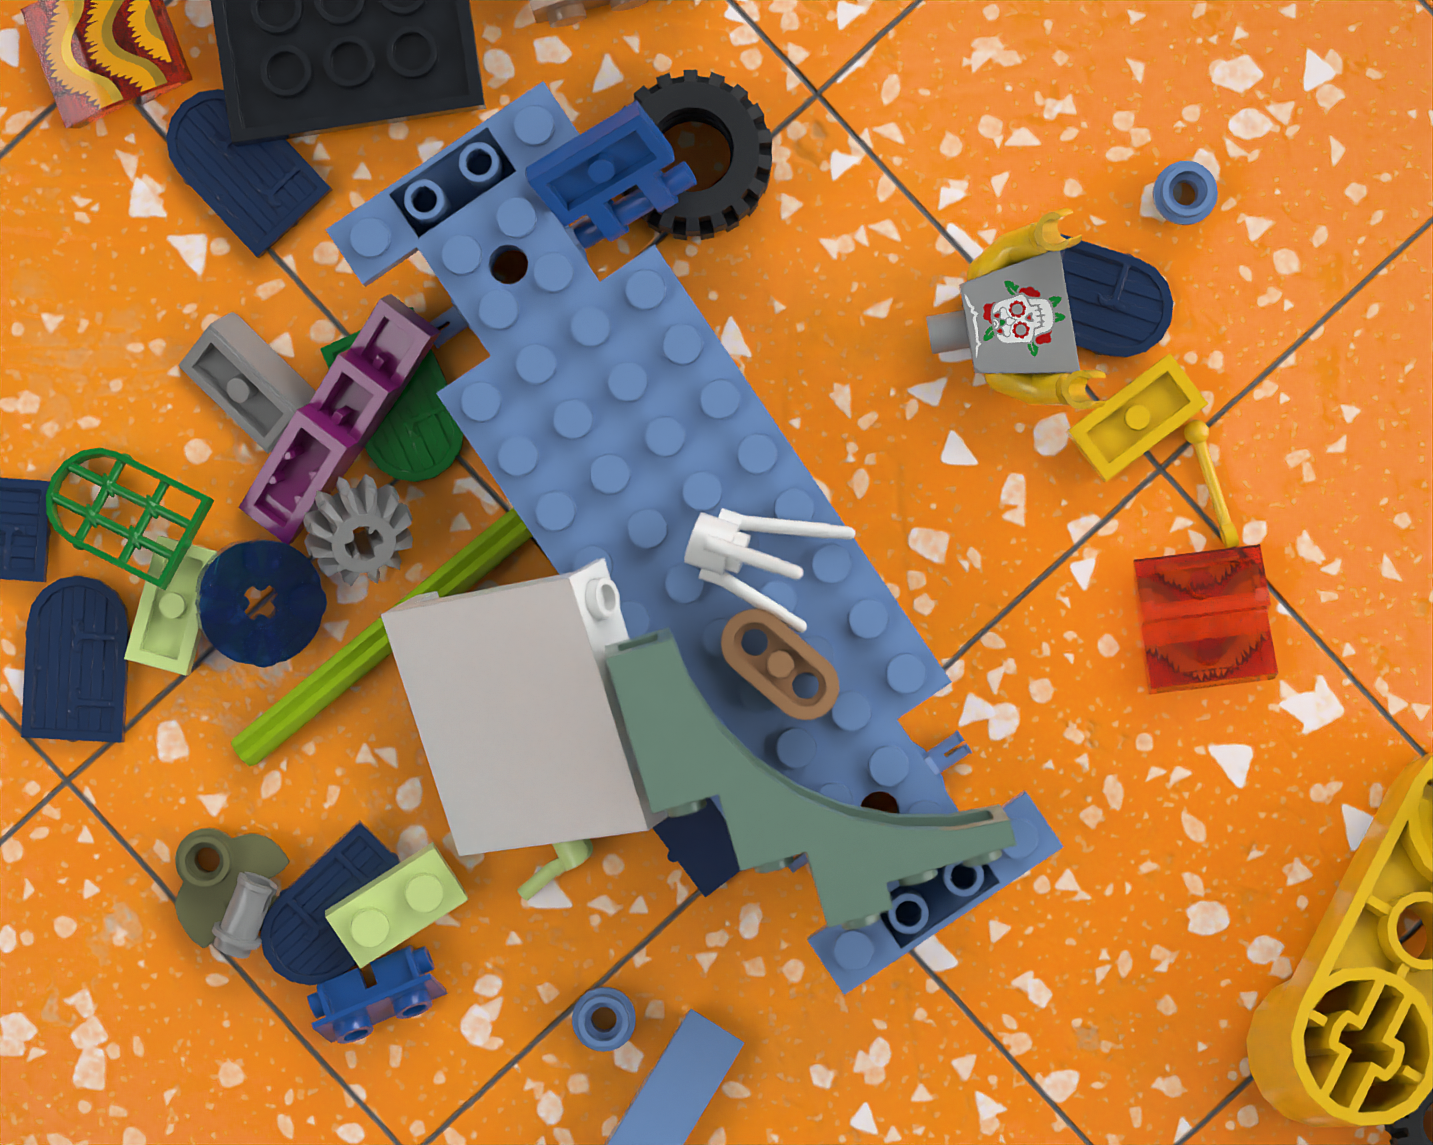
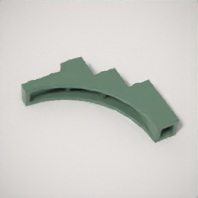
M669 627L604 646L606 661L652 814L664 810L667 811L670 817L690 814L707 805L705 798L718 795L740 871L754 868L755 872L760 874L778 871L791 865L794 862V855L805 853L828 928L841 925L842 929L853 930L869 926L880 919L879 913L893 909L886 883L897 880L900 885L904 886L923 883L938 874L937 868L961 861L964 866L984 865L1002 856V849L1017 845L1010 819L1000 804L949 814H895L845 804L796 784L754 756L717 719L688 675Z

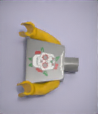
M1062 208L1047 213L1038 222L1000 235L969 264L967 282L959 284L963 310L926 317L932 354L970 348L974 373H983L985 381L991 389L1030 405L1069 404L1076 409H1096L1105 405L1106 401H1092L1086 395L1085 387L1090 378H1106V375L1101 370H1080L1060 251L1075 246L1082 240V235L1065 239L1058 231L1059 219L1074 213L1072 209Z

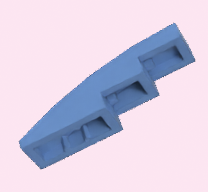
M690 1009L682 1019L657 1063L644 1079L619 1123L613 1128L603 1145H683L743 1047L744 1042L693 1009Z

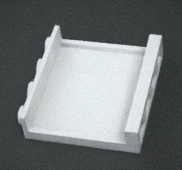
M604 558L596 559L575 572L439 598L437 591L419 594L381 614L459 856L649 831L668 817L666 810L654 814L651 812L606 661L604 646L627 640L629 636L619 607V593L616 585L610 578Z

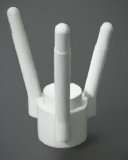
M723 508L718 518L700 513L688 543L684 563L701 568L699 579L722 586L757 609L772 613L796 632H804L807 628L805 621L726 572L728 570L738 574L742 563H746L792 579H799L803 575L801 567L749 549L750 535L739 531L746 530L851 540L855 537V530L852 527L825 523L745 516Z

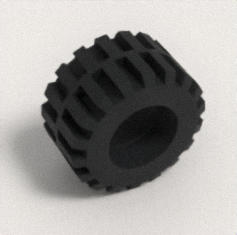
M683 70L684 76L671 78L670 73L656 77L657 84L647 89L643 85L633 94V102L638 101L662 134L670 128L685 122H701L714 127L723 134L728 142L731 156L730 164L725 176L712 187L696 192L684 191L677 195L678 203L661 213L654 209L641 218L647 222L649 228L660 234L662 231L671 233L674 239L687 240V236H700L701 240L714 238V233L726 230L728 233L738 227L739 221L746 215L750 217L758 207V201L762 194H765L770 179L772 138L770 128L767 129L764 121L765 115L758 103L753 105L748 99V92L739 84L732 87L725 83V76L711 72L710 78L698 76L697 70ZM634 185L622 192L621 196L625 197L639 187Z

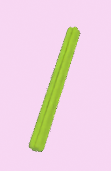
M512 507L393 607L416 595L434 591L438 592L439 598L465 593L533 537V535L514 507ZM379 617L232 739V748L248 766L258 764L393 652L382 617Z

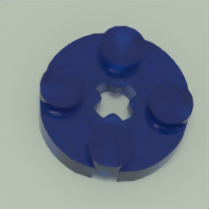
M262 538L232 542L217 551L202 568L195 590L197 592L195 605L198 627L210 645L233 661L263 668L287 661L307 647L320 627L322 615L326 611L327 598L322 589L320 576L309 559L299 550L286 543ZM252 586L259 591H263L270 586L275 593L270 601L274 610L267 617L258 613L251 619L244 612L250 604L244 594Z

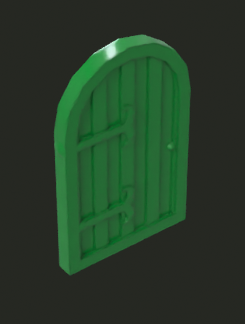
M360 331L320 348L329 369L338 354L351 348ZM432 347L406 388L364 447L376 466L395 479L420 482L436 478L453 465L462 450L464 433L436 394L448 386V383Z

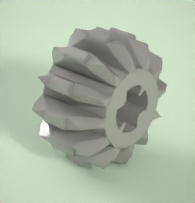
M365 473L357 487L351 488L348 481L339 476L336 483L338 493L332 496L328 493L317 491L315 502L319 510L304 512L303 522L307 532H309L304 543L308 554L313 556V558H319L317 562L320 570L327 577L340 572L343 581L352 587L360 573H367L368 578L378 584L380 578L379 568L386 565L400 570L402 560L398 551L412 548L413 537L407 528L412 524V515L406 504L398 503L400 497L396 489L390 486L389 483L377 489L374 479ZM358 527L364 528V530L359 533H353V530Z

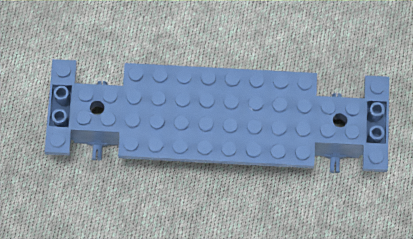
M544 81L326 229L364 286H368L416 252H421L450 295L451 302L454 305L429 322L435 328L441 330L434 345L437 349L440 348L442 344L469 327L475 332L490 354L489 358L436 394L558 574L575 572L596 559L604 558L610 578L616 585L619 593V607L629 639L669 627L688 675L717 719L754 756L796 784L845 804L860 807L866 796L873 792L881 791L895 798L897 802L896 814H949L960 812L946 792L941 772L966 755L973 753L968 744L965 742L944 756L946 752L964 741L959 731L956 730L951 736L926 752L909 738L897 720L952 683V681L854 538L851 540L825 539L740 530L739 532L750 535L749 549L801 567L803 575L799 579H792L746 563H742L738 574L726 570L730 575L806 622L807 628L804 632L793 631L832 664L839 679L838 698L826 714L812 720H800L787 715L736 672L725 660L721 650V636L724 627L737 613L757 608L722 586L699 579L701 568L684 563L688 543L700 513L718 518L723 508L745 516L825 523L836 526L846 525L657 247L653 245L611 275L599 281L589 266L586 250L576 238L573 227L588 219V215L570 227L569 225L564 227L528 183L526 167L580 135ZM511 250L524 253L528 260V269L525 276L513 284L498 282L494 276V264L497 258L502 253ZM751 629L745 632L741 641L743 649L751 655L761 654L768 645L767 636L758 629ZM807 672L798 674L792 683L793 691L802 698L812 697L819 687L817 678ZM1025 790L1001 805L1010 819L1017 845L1002 849V856L979 866H964L961 861L937 868L938 874L934 878L915 885H900L898 880L886 883L893 909L879 913L880 919L869 926L853 930L842 929L841 925L828 928L827 924H825L807 937V941L844 995L1064 847ZM719 796L710 797L725 818ZM801 853L793 858L794 862L788 867L794 874L799 868L808 863L806 854Z

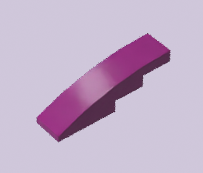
M392 294L380 298L351 348L338 354L309 404L296 410L238 508L287 546L293 543L305 528L303 522L304 512L318 510L315 502L317 491L328 494L332 493L337 485L339 476L343 477L369 442L408 385L441 331Z

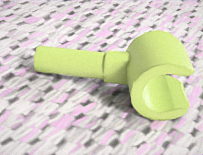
M583 839L552 844L558 858L548 862L517 889L520 896L528 901L556 876H560L563 872L582 864L593 852L591 840Z

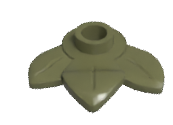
M216 828L198 829L188 834L181 841L176 851L175 864L183 884L175 901V909L185 932L196 944L206 948L214 941L216 936L212 933V927L215 922L223 920L240 872L256 873L270 879L286 868L290 861L280 846L272 839L260 834L250 833L232 838L226 832ZM203 848H212L218 853L220 862L216 870H206L199 864L198 855ZM276 894L273 895L269 907H270L271 904L274 902V900L277 898V895H276Z

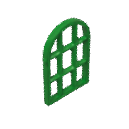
M99 447L76 453L66 459L53 474L46 492V514L54 530L72 543L75 549L80 551L86 550L166 591L215 500L133 460L129 454H121ZM101 457L116 460L109 475L103 473V476L80 466V464L87 460ZM126 464L160 481L152 497L147 494L145 498L116 483ZM70 472L102 487L92 506L86 504V507L59 494L62 482ZM169 486L201 501L191 520L159 505ZM116 494L145 509L135 527L130 525L127 528L99 514L109 495L114 497ZM57 504L84 517L75 537L64 529L58 516ZM158 516L186 529L174 551L143 536L152 517L158 519ZM100 525L128 539L118 559L84 542L92 526L97 528ZM141 547H144L169 560L159 579L127 564L135 548L141 550Z

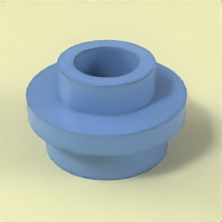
M1179 161L1167 166L1158 175L1153 186V201L1157 211L1167 221L1177 225H1192L1200 222L1210 214L1217 201L1218 190L1213 175L1203 165L1193 161ZM1187 183L1194 189L1195 199L1192 204L1182 205L1175 200L1173 189L1176 184Z
M597 987L587 991L577 1001L572 1014V1025L577 1038L585 1046L596 1051H612L624 1045L631 1037L636 1023V1013L632 1002L623 992L612 987ZM607 1007L613 1010L617 1019L615 1025L609 1029L597 1027L592 1019V1014L596 1009Z

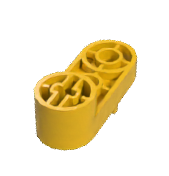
M1433 751L1408 763L1390 785L1292 979L1273 988L1254 1011L1246 1039L1249 1070L1263 1098L1286 1118L1311 1127L1386 1125L1417 1110L1433 1089V783L1431 785L1427 784L1429 780L1433 782ZM1405 908L1417 914L1426 929V944L1418 958L1408 954L1402 948L1397 937V922L1399 915ZM1323 997V999H1322V1001H1321V1003H1320V1005H1319L1317 1011L1314 1010L1313 1008L1316 1006V1004H1317V1003L1320 1001V999Z

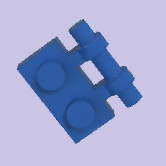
M637 100L526 167L528 183L564 227L585 214L588 215V219L573 227L576 238L585 249L592 247L605 238L613 242L629 232L628 224L654 209L660 213L678 203L677 195L697 184L692 170L684 161L665 173L661 171L662 168L675 161L672 146ZM634 185L639 187L616 202L611 200Z

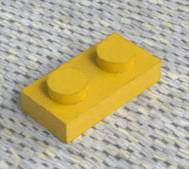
M1169 353L1106 400L1103 407L1096 408L1066 431V434L1102 481L1106 482L1209 403Z

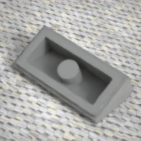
M230 312L211 323L178 365L268 454L274 449L296 410L309 404L316 392L234 312Z

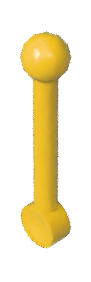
M1192 420L1185 426L1184 436L1189 443L1194 444L1219 523V533L1226 549L1239 546L1238 534L1230 519L1206 443L1209 436V428L1203 421Z

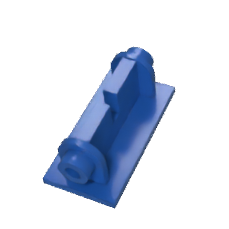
M409 945L399 951L370 962L377 982L372 987L367 988L363 973L359 968L317 984V992L308 995L307 998L315 1018L325 1017L311 1023L313 1029L331 1043L335 1041L340 1044L352 1043L370 1035L374 1031L373 1025L394 1016L398 1019L411 1018L430 1009L433 1005L432 1000L446 995L447 991L432 974L428 973L425 975V973L435 969L427 947L423 946L415 950L412 945Z

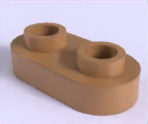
M747 609L734 615L724 627L721 636V650L727 663L787 715L800 720H812L823 716L833 707L839 694V679L834 667L775 615L762 609ZM758 629L767 636L768 645L761 654L751 655L743 649L742 637L748 630ZM800 673H811L817 678L819 687L812 697L802 698L793 691V680Z

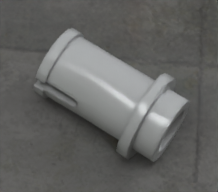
M239 873L236 887L223 920L215 922L212 927V933L216 936L213 946L229 956L245 959L250 956L252 950L260 948L262 940L258 933L272 897L277 892L278 886L276 883L256 873Z

